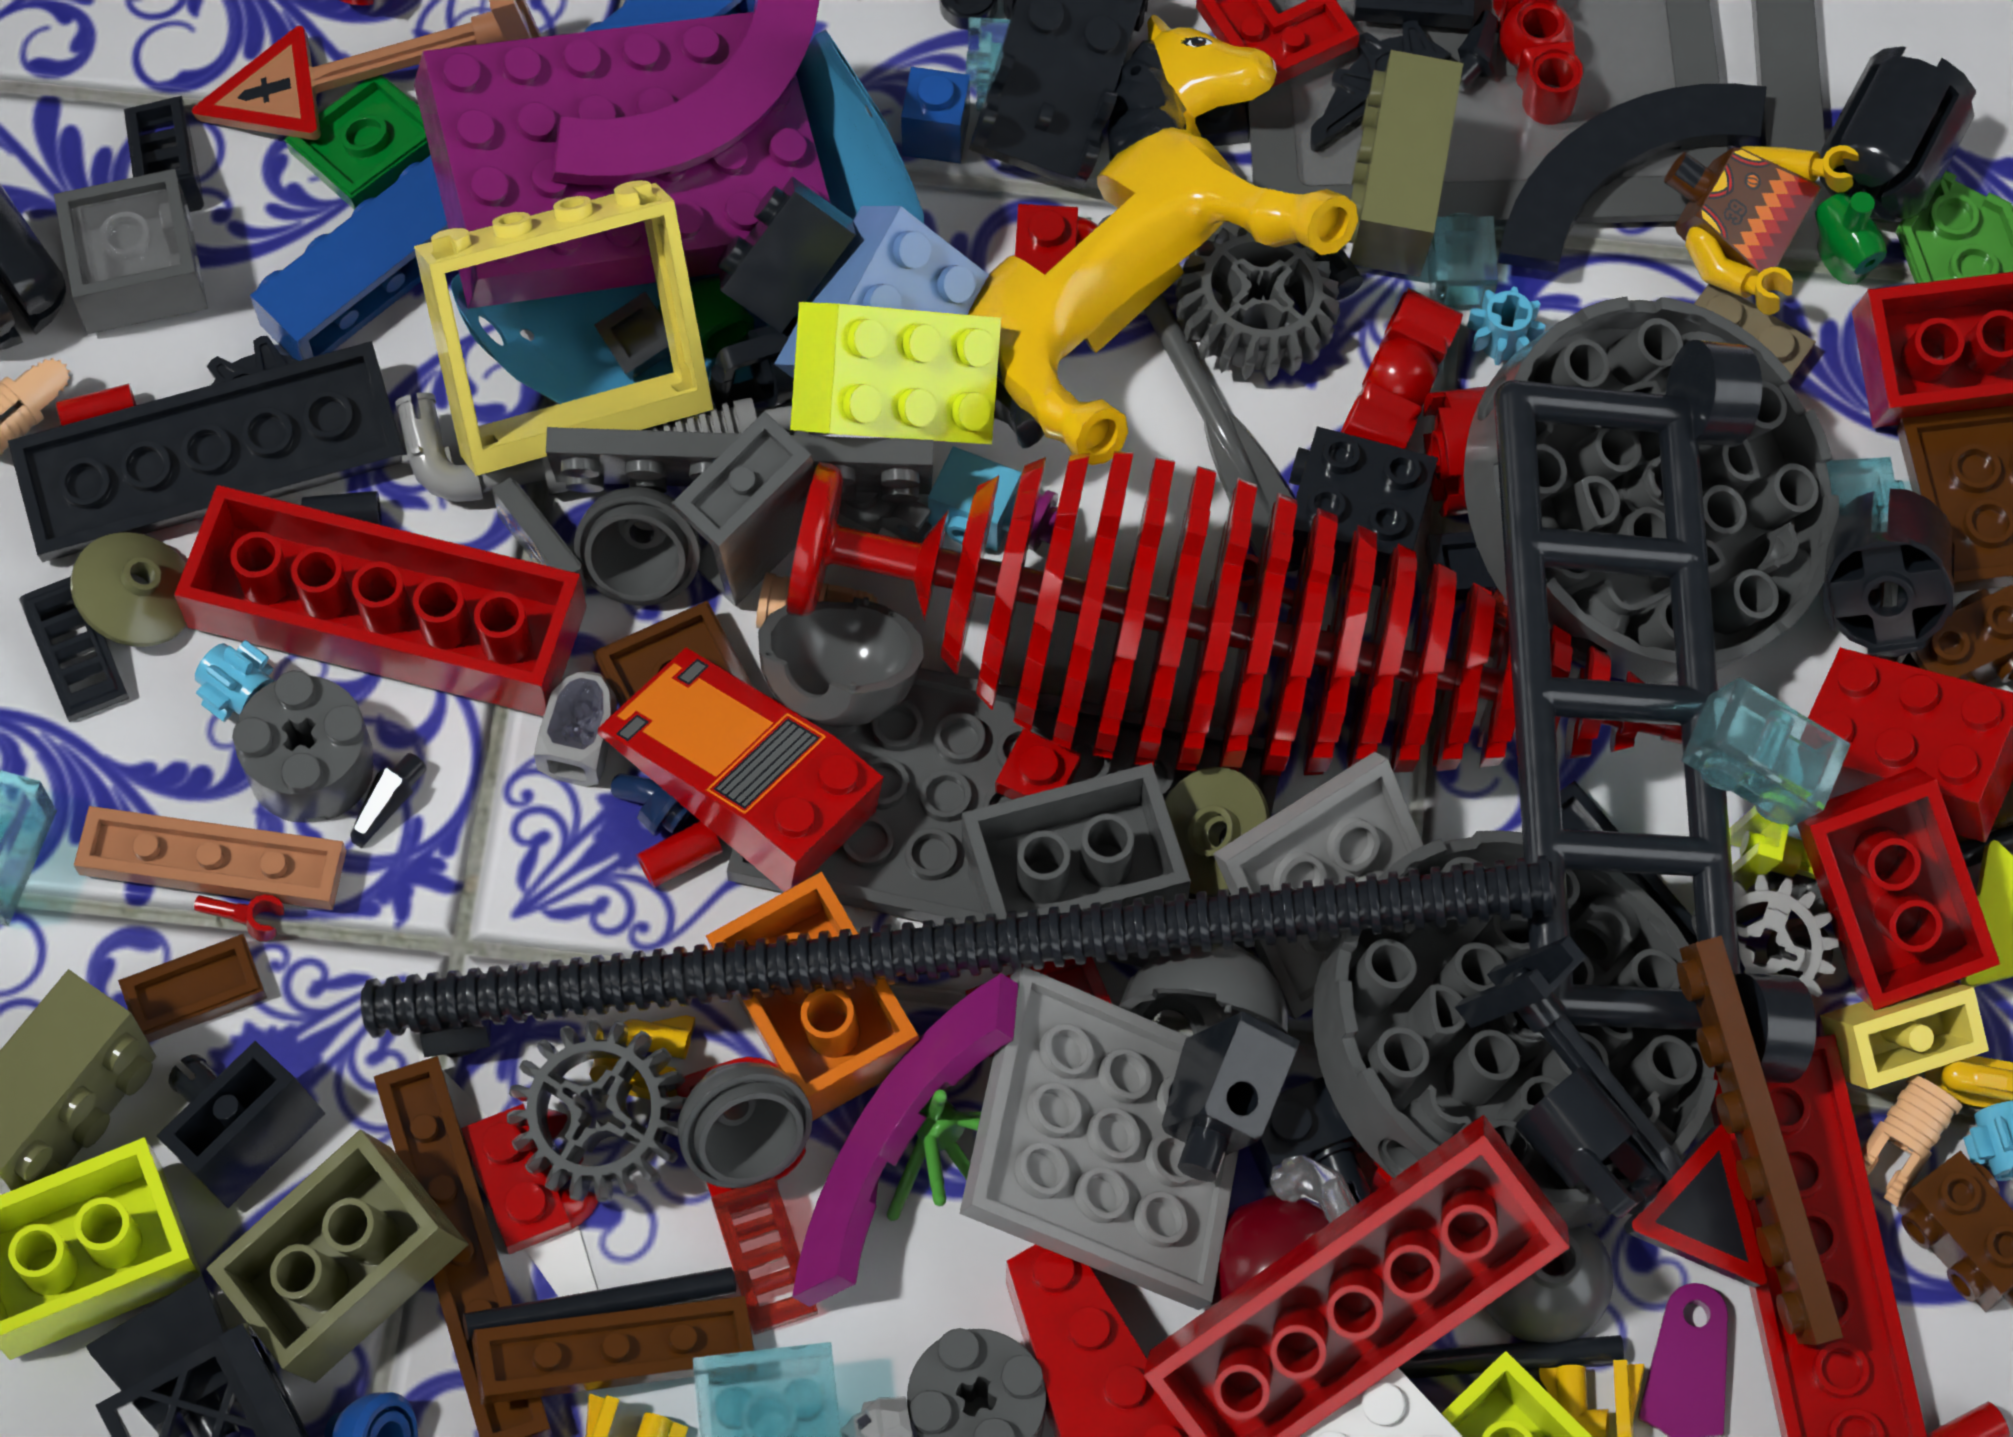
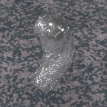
M1303 1155L1283 1159L1282 1167L1274 1170L1270 1178L1271 1187L1281 1200L1295 1202L1303 1194L1318 1201L1328 1223H1331L1357 1204L1340 1172Z

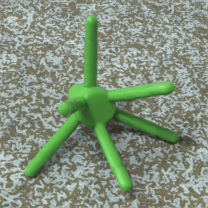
M944 1090L934 1092L933 1097L930 1098L921 1110L927 1119L916 1133L918 1139L886 1215L890 1221H895L899 1218L925 1156L932 1198L936 1206L945 1205L947 1199L939 1151L945 1150L960 1173L967 1180L970 1161L957 1141L962 1136L965 1128L977 1131L981 1111H957L947 1099V1094Z

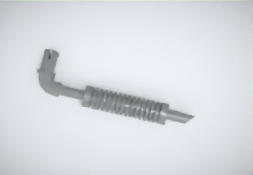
M416 393L421 418L416 419L410 395L403 396L395 402L396 410L399 412L407 452L406 455L401 456L402 463L410 464L416 480L432 495L451 502L483 499L484 492L492 491V488L509 477L512 480L515 479L519 485L547 480L550 495L568 491L566 483L556 482L547 456L475 476L467 464L455 465L450 446L444 447L434 394ZM752 398L733 401L732 408H729L727 402L721 403V410H717L716 406L713 405L714 410L707 413L703 412L643 429L648 431L742 434L765 411L786 431H790L792 405L755 412Z

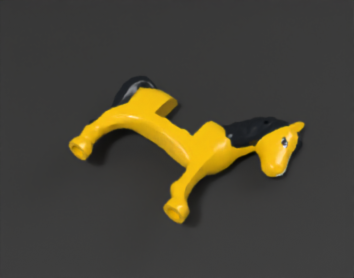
M1154 14L1147 21L1148 40H1143L1133 52L1131 58L1122 66L1115 88L1117 99L1109 117L1107 129L1110 162L1097 176V186L1104 200L1118 209L1046 274H1043L1014 255L1007 257L989 273L967 314L1001 318L994 418L1007 423L1016 435L1018 445L1022 448L1033 446L1045 435L1047 438L1066 444L1073 455L1090 453L1088 462L1090 465L1106 463L1113 458L1114 451L1122 449L1128 434L1126 416L1103 399L1089 402L1077 401L1062 386L1058 378L1057 369L1062 358L1068 355L1084 339L1095 353L1103 348L1184 274L1179 263L1199 248L1224 222H1231L1243 227L1251 233L1256 242L1279 247L1300 242L1320 255L1337 253L1351 240L1358 223L1356 204L1345 195L1328 189L1306 194H1293L1257 187L1236 175V172L1207 139L1201 137L1195 123L1197 116L1216 107L1252 101L1270 90L1277 74L1276 63L1273 58L1263 50L1233 46L1196 29L1185 27L1170 29L1161 18Z

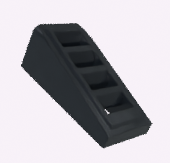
M173 97L124 109L133 177L175 169L189 207V212L201 210L204 207L203 193L183 97ZM174 125V128L162 130L145 135L142 134V132Z
M71 576L26 593L19 598L69 722L129 699L105 637L87 624L74 604L70 589ZM86 626L87 632L54 645L51 642L53 638ZM94 650L97 653V656L64 669L61 667V663ZM102 672L105 673L107 680L74 693L71 692L69 685Z

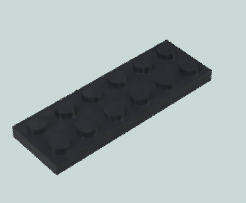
M372 341L8 440L37 556L42 563L82 552L91 542L105 535L120 532L147 534L204 518L217 485L269 498H277L402 463L401 456L405 455Z

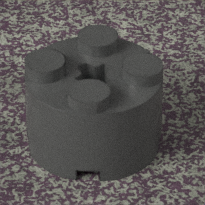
M292 670L283 673L277 681L260 689L242 709L232 735L236 754L254 796L270 813L290 822L305 823L304 819L323 816L327 820L347 812L366 793L372 781L374 768L372 742L358 704L344 688L328 679L311 676L303 671Z
M951 1329L928 1347L916 1362L910 1375L907 1389V1407L913 1437H1042L1046 1404V1390L1042 1369L1027 1349L1013 1338L988 1329ZM976 1396L988 1400V1409L980 1408L975 1417L965 1414V1401L973 1402Z

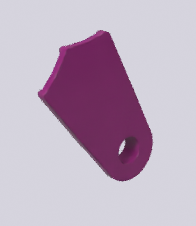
M1700 1283L1683 1285L1673 1292L1665 1307L1638 1419L1658 1429L1667 1437L1721 1436L1724 1433L1728 1311L1723 1298L1713 1288ZM1695 1304L1702 1307L1707 1316L1706 1324L1702 1327H1694L1688 1324L1683 1315L1685 1306Z

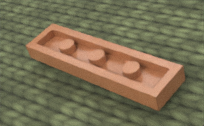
M89 806L74 867L78 874L83 876L247 899L267 894L275 896L283 904L333 910L347 850L343 841Z

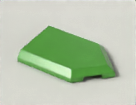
M1946 171L1928 207L1913 218L1902 220L1896 230L1915 284L2013 272L2012 203L1990 192L1985 196L1955 181L1957 176Z

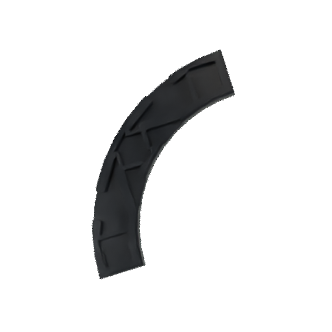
M1737 83L1674 87L1642 95L1618 104L1591 118L1567 135L1553 148L1529 176L1515 200L1506 223L1497 263L1557 273L1568 234L1589 199L1603 185L1607 186L1626 171L1646 162L1647 157L1674 147L1684 150L1705 146H1758L1761 137L1767 87Z

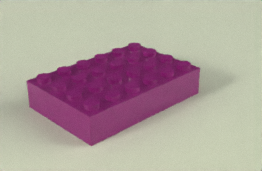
M753 12L423 51L414 87L448 229L463 228L470 232L493 226L492 221L495 218L507 213L526 212L531 216L554 210L553 205L556 202L568 197L586 196L592 200L615 194L614 189L619 185H579L552 181L557 127L560 117L618 118L634 116L657 110L679 101L707 83L729 62L748 31ZM796 74L772 111L751 132L732 147L706 162L676 174L669 175L666 172L651 177L633 179V181L643 180L651 184L657 183L674 200L689 278L719 274L722 269L717 266V263L729 243L737 235L746 239L759 220L754 217V213L761 200L774 186L782 190L792 176L830 203ZM644 221L459 269L468 309L656 282Z

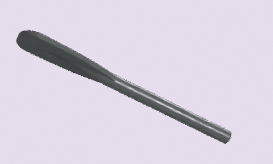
M1108 215V216H1106L1105 218H1103V219L1099 222L1098 226H1099L1101 223H1103L1110 215ZM1161 294L1144 309V312L1204 421L1210 453L1229 502L1233 490L1236 488L1238 478L1257 485L1249 543L1255 555L1259 557L1273 503L1277 499V493L1293 497L1252 437L1224 408L1190 343L1185 342V334L1165 297ZM1289 563L1287 572L1298 570L1300 565Z

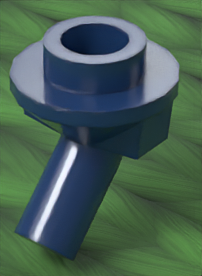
M620 773L614 776L611 782V793L615 798L644 804L639 811L637 819L653 836H657L664 829H667L672 834L676 833L692 814L649 778Z

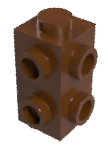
M2013 584L1992 594L1987 589H1982L1969 595L1955 607L1951 617L1949 614L1942 629L1926 640V647L1906 655L1893 657L1891 661L1982 685L1998 677L2002 683L2013 681Z
M1960 1150L1913 1186L1896 1209L1902 1215V1225L1910 1238L1924 1249L1930 1248L1948 1268L1947 1277L1950 1283L1963 1298L1970 1302L1976 1301L1985 1312H1988L2003 1299L2013 1308V1210L1999 1195L2000 1189L1993 1175L1983 1165L1977 1162L1971 1163Z

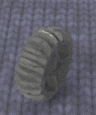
M1243 227L1238 230L1237 236L1222 228L1219 234L1215 236L1214 242L1206 240L1196 249L1195 255L1189 256V259L1183 265L1184 274L1177 283L1175 290L1176 301L1178 302L1176 315L1177 322L1185 324V342H1201L1198 350L1200 352V360L1214 355L1220 358L1219 366L1221 373L1230 368L1231 365L1242 368L1241 372L1244 380L1249 378L1254 370H1261L1270 382L1274 376H1277L1279 367L1293 376L1300 369L1302 362L1312 365L1313 361L1318 358L1321 348L1325 349V346L1330 343L1335 330L1333 325H1336L1340 314V302L1336 301L1339 294L1338 281L1329 279L1331 273L1329 269L1330 261H1314L1316 253L1308 247L1299 248L1295 243L1279 247L1256 242L1251 233ZM1212 288L1222 295L1221 302L1229 309L1227 312L1219 306ZM1288 291L1299 304L1302 315L1293 308L1295 302L1286 294Z
M588 1020L585 1026L584 1042H580L577 1033L572 1027H562L560 1029V1037L565 1048L558 1052L555 1046L547 1040H541L537 1044V1048L547 1059L546 1063L540 1068L531 1061L523 1060L519 1066L523 1073L534 1078L531 1087L527 1088L521 1085H512L510 1087L509 1095L520 1101L527 1102L526 1110H513L507 1114V1122L514 1126H529V1131L518 1135L512 1141V1145L519 1152L529 1151L537 1147L538 1151L528 1159L525 1165L529 1173L536 1175L552 1165L546 1178V1188L557 1192L565 1185L569 1177H572L569 1191L570 1198L575 1201L582 1202L585 1199L591 1182H594L595 1195L601 1203L611 1202L613 1196L612 1181L616 1180L620 1189L627 1197L636 1196L638 1194V1186L632 1174L639 1170L644 1178L651 1183H656L661 1179V1175L650 1163L653 1157L657 1154L662 1159L674 1163L678 1158V1153L671 1147L664 1145L663 1142L667 1134L678 1138V1122L670 1121V1113H680L687 1098L681 1096L669 1097L668 1092L685 1083V1077L680 1071H670L663 1075L659 1074L672 1059V1055L665 1048L656 1050L645 1058L652 1041V1037L648 1033L640 1031L634 1036L629 1045L626 1046L628 1027L623 1022H614L610 1028L607 1040H604L601 1024L597 1020ZM597 1058L619 1059L612 1071L606 1069L598 1081L590 1085L580 1086L563 1078L568 1071L585 1061ZM637 1070L644 1078L650 1093L651 1115L647 1129L635 1122L629 1116L626 1109V1100L633 1087L629 1082ZM578 1094L589 1102L594 1098L600 1103L602 1102V1095H609L606 1107L613 1112L612 1116L625 1123V1128L620 1129L609 1121L604 1125L596 1120V1128H589L592 1116L585 1111V1106L573 1099V1095ZM551 1095L562 1100L568 1106L571 1113V1124L564 1136L568 1142L561 1152L555 1145L548 1126V1105ZM608 1137H620L636 1146L626 1156L606 1165L585 1166L579 1164L586 1151L592 1153L599 1142Z

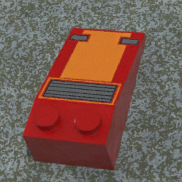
M687 647L598 727L597 734L784 892L807 880L876 812L884 778L881 774L832 734Z

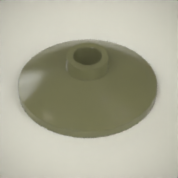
M130 532L105 535L86 546L73 566L70 589L74 604L89 626L114 642L134 647H150L165 643L179 635L187 626L174 596L186 563L172 548L150 536ZM131 575L143 578L148 584L136 582Z
M1209 767L1191 773L1181 780L1168 794L1165 804L1191 880L1189 893L1196 895L1198 891H1206L1207 896L1212 897L1218 896L1217 892L1219 889H1227L1230 892L1213 853L1270 818V813L1263 793L1249 777L1230 768ZM1225 827H1227L1225 839L1220 844V833Z

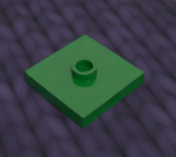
M383 75L364 80L319 113L321 131L319 139L309 140L290 136L284 139L290 153L354 210L364 200L372 197L376 198L394 184L409 165L415 162H422L431 155L419 106Z

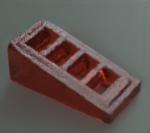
M774 1177L767 1178L748 1187L736 1188L713 1196L711 1198L713 1212L740 1294L745 1296L749 1322L753 1334L757 1335L817 1315L818 1309L816 1304L809 1307L792 1298V1296L761 1307L756 1297L794 1284L800 1258L798 1246L776 1179ZM767 1208L770 1210L771 1214L735 1226L732 1220ZM777 1232L780 1241L742 1253L741 1243ZM786 1258L788 1268L751 1280L749 1270Z

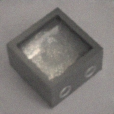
M175 169L54 194L72 298L87 334L208 309L189 207Z

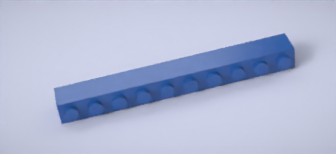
M626 0L623 6L603 22L591 24L584 32L754 12L755 0ZM431 155L422 162H415L409 165L394 184L376 198H368L360 203L349 219L331 233L316 237L300 257L283 270H276L267 275L261 281L257 290L250 295L260 326L292 358L301 361L333 352L422 282L414 246L431 242V237L434 234L448 229Z

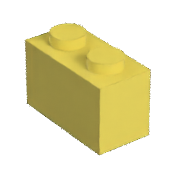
M1957 982L1945 984L1875 1011L1863 1001L1820 1015L1825 1036L1835 1034L1845 1081L1868 1090L1989 1051L1974 987Z

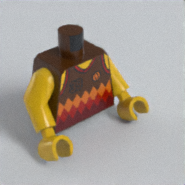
M1838 145L1828 150L1822 159L1818 151L1786 147L1742 146L1740 148L1733 147L1714 159L1708 167L1686 152L1682 153L1670 167L1665 176L1664 183L1689 199L1675 224L1677 234L1686 242L1685 246L1701 279L1708 284L1744 298H1748L1752 294L1755 295L1756 306L1763 314L1772 315L1780 310V298L1769 291H1780L1785 295H1792L1793 280L1790 273L1777 266L1821 189V186L1816 184L1815 181L1818 177H1825L1826 184L1831 190L1836 192L1849 190L1853 186L1852 175L1844 172L1837 173L1833 170L1838 166L1844 165L1843 159L1859 161L1858 153L1847 145Z

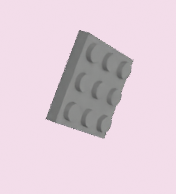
M1373 752L1219 849L1213 855L1231 895L1239 894L1240 887L1246 886L1249 887L1250 893L1260 892V886L1269 884L1272 891L1281 890V884L1284 882H1290L1292 888H1301L1304 880H1312L1313 886L1324 885V878L1331 877L1334 879V884L1345 883V877L1350 875L1355 876L1356 882L1367 881L1366 875L1369 873H1375L1378 879L1396 861L1424 845L1388 759L1377 752ZM1329 932L1318 933L1319 938L1316 941H1309L1308 935H1298L1296 943H1288L1286 937L1276 938L1275 945H1266L1265 939L1255 940V950L1260 960L1279 983L1289 1016L1294 1019L1313 1008L1314 990L1319 968L1326 950L1332 941Z

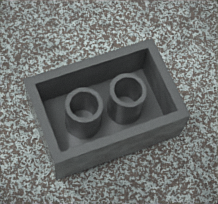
M1152 763L962 813V845L985 918L989 913H996L998 919H1006L1009 911H1017L1019 917H1025L1029 909H1038L1039 914L1044 915L1048 914L1050 907L1056 906L1063 913L1069 912L1070 906L1079 904L1081 910H1091V904L1094 902H1101L1102 908H1111L1114 900H1122L1123 906L1133 905L1134 898L1141 897L1144 900V904L1154 903V897L1163 895L1165 901L1168 902L1175 901V895L1179 893H1185L1186 899L1189 897L1191 880Z

